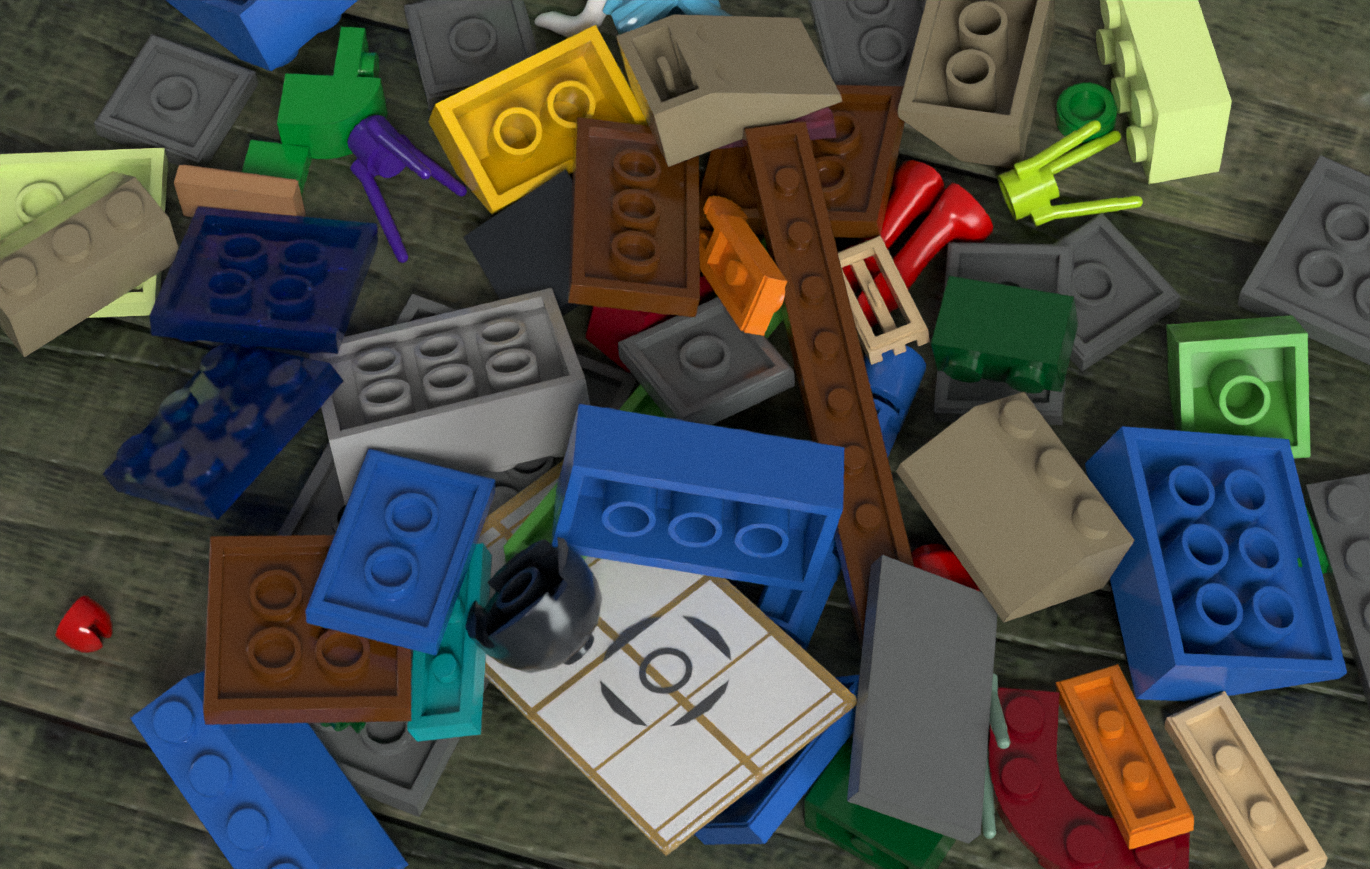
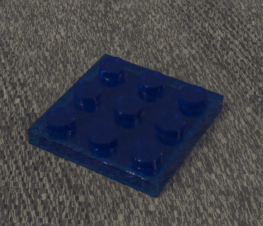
M197 207L149 315L151 336L178 338L183 341L201 340L231 343L244 347L262 346L301 350L305 353L322 352L338 354L378 245L377 224Z
M226 341L223 345L212 349L205 355L200 363V370L182 389L171 393L163 400L158 409L159 414L140 434L132 436L121 445L116 454L117 459L105 470L103 475L117 492L218 520L344 380L328 362Z

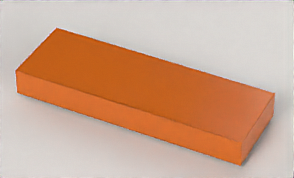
M1113 665L1056 682V692H1060L1059 704L1129 850L1194 831V815L1119 665Z

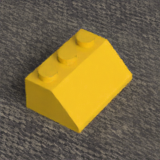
M596 25L436 103L428 121L456 174L491 214L514 204L565 169L570 175L573 174L574 133L577 117L649 126L632 90Z

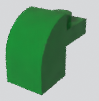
M341 27L333 76L285 73L277 120L282 144L309 147L312 159L340 158L353 154L348 148L347 141L357 124L369 116L381 115L387 118L388 112L382 80L379 78V56L377 52H369L365 28Z

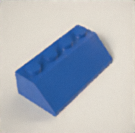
M205 670L183 678L130 718L234 869H404L409 865L309 723L205 725L203 713Z

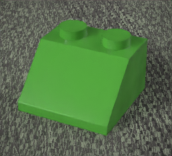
M1293 315L1166 325L1168 384L1175 430L1289 439L1293 458L1310 457L1308 333Z

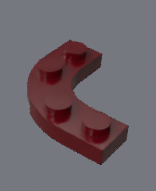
M998 688V697L1006 721L1010 745L1006 749L998 747L990 724L989 771L994 804L1008 832H1013L1021 843L1039 858V865L1045 869H1189L1190 832L1129 850L1114 818L1095 814L1074 799L1060 777L1056 754L1060 692Z

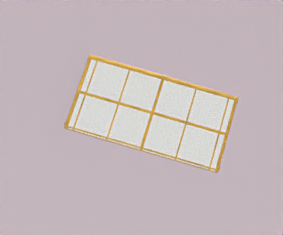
M563 461L486 517L477 544L484 543L492 554L491 578L506 564L503 546L559 481ZM587 557L585 562L593 571L598 581L602 603L598 624L592 634L594 642L589 651L580 660L570 665L562 663L556 668L534 673L505 667L487 654L485 661V677L665 856L677 849L682 843L857 705V699L854 694L727 579L594 557ZM490 586L491 598L496 591Z

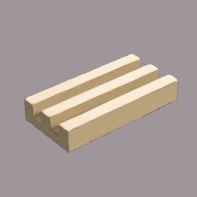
M881 236L838 252L841 268L850 265L884 333L875 337L842 270L858 338L871 365L883 361L882 353L892 350L895 356L906 352L905 344L914 340L918 346L930 342L928 329ZM870 256L874 257L907 325L899 328L896 327L863 259Z

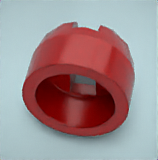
M83 595L64 615L57 628L55 637L71 649L79 652H97L103 647V644L96 635L99 634L102 637L110 638L113 634V621L111 615L102 605L89 596Z

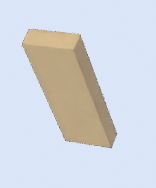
M1225 691L1166 718L1165 730L1249 869H1322L1325 867L1328 857Z

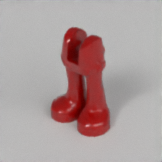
M909 160L904 161L895 171L891 185L894 192L888 200L881 231V238L886 248L889 249L918 215L929 214L902 249L892 258L909 290L927 264L948 242L954 240L957 243H983L993 232V224L983 207L963 187L952 182L945 189L941 175L933 167L923 162ZM860 238L853 246L873 238ZM870 256L863 259L889 313L898 309L899 307L874 257ZM850 265L843 267L842 270L855 294L861 287ZM862 291L857 301L872 328L878 324V321Z

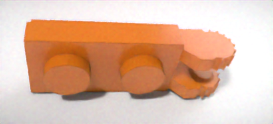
M709 196L703 211L707 215L706 218L714 228V231L701 230L699 228L700 270L738 328L744 331V333L764 336L773 314L782 306L785 297V286L788 281L747 224L746 220L748 217L741 210V207L726 197Z

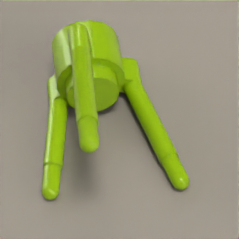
M1093 120L1037 155L1014 164V169L998 175V183L1003 198L1014 220L1030 215L1035 227L1054 219L1141 207L1143 200L1140 196L1117 197L1054 206L1050 204V200L1060 196L1053 175L1117 143L1121 139V133L1116 130L1068 152L1101 129L1100 122Z

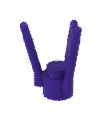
M369 116L357 124L349 135L347 141L348 148L357 157L350 170L362 183L396 259L400 263H405L408 260L407 251L374 177L380 175L383 178H391L399 174L407 166L422 179L426 180L432 176L460 197L466 195L467 188L449 172L417 149L406 135H400L384 116Z

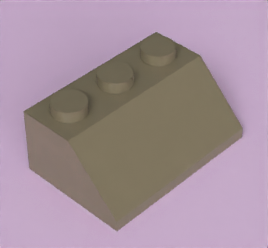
M926 0L898 107V117L960 161L1014 169V164L1023 161L1055 28V0Z
M112 171L0 241V327L24 357L181 259L169 217L136 177Z
M1025 392L973 407L900 463L896 470L899 477L1003 623L1104 588L1135 541Z

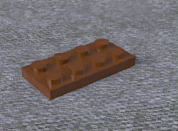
M577 117L573 151L568 303L696 318L700 300L699 155L668 167L649 126Z

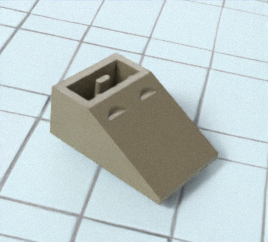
M674 14L616 36L631 90L668 167L743 139L745 129L780 125L842 102L841 94L800 18Z

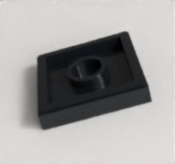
M566 169L463 237L500 300L552 288L562 317L581 305L568 303L573 177Z

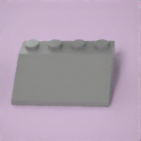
M552 288L307 346L345 505L348 503L369 448L471 474L485 471L503 472L522 462L547 456L564 457L578 404L590 405L586 380Z

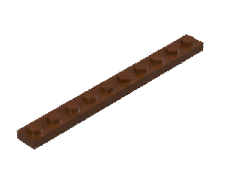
M806 121L748 128L744 130L742 143L768 254L788 281L785 286V297L781 310L811 439L816 443L844 447L843 511L834 537L862 653L871 564L881 555L914 566Z

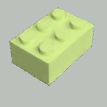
M1100 0L1104 29L1096 31L1097 51L1102 65L1111 64L1114 78L1111 79V92L1116 102L1117 113L1126 112L1130 126L1127 127L1126 138L1128 151L1133 163H1142L1148 184L1219 172L1232 100L1199 1Z

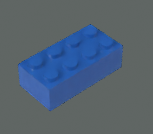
M578 404L556 488L551 545L554 548L558 547L557 537L564 538L581 556L813 592L843 511L844 447L816 443L810 440H797L755 433L743 429H730L688 422L676 418H664L621 411L609 407Z

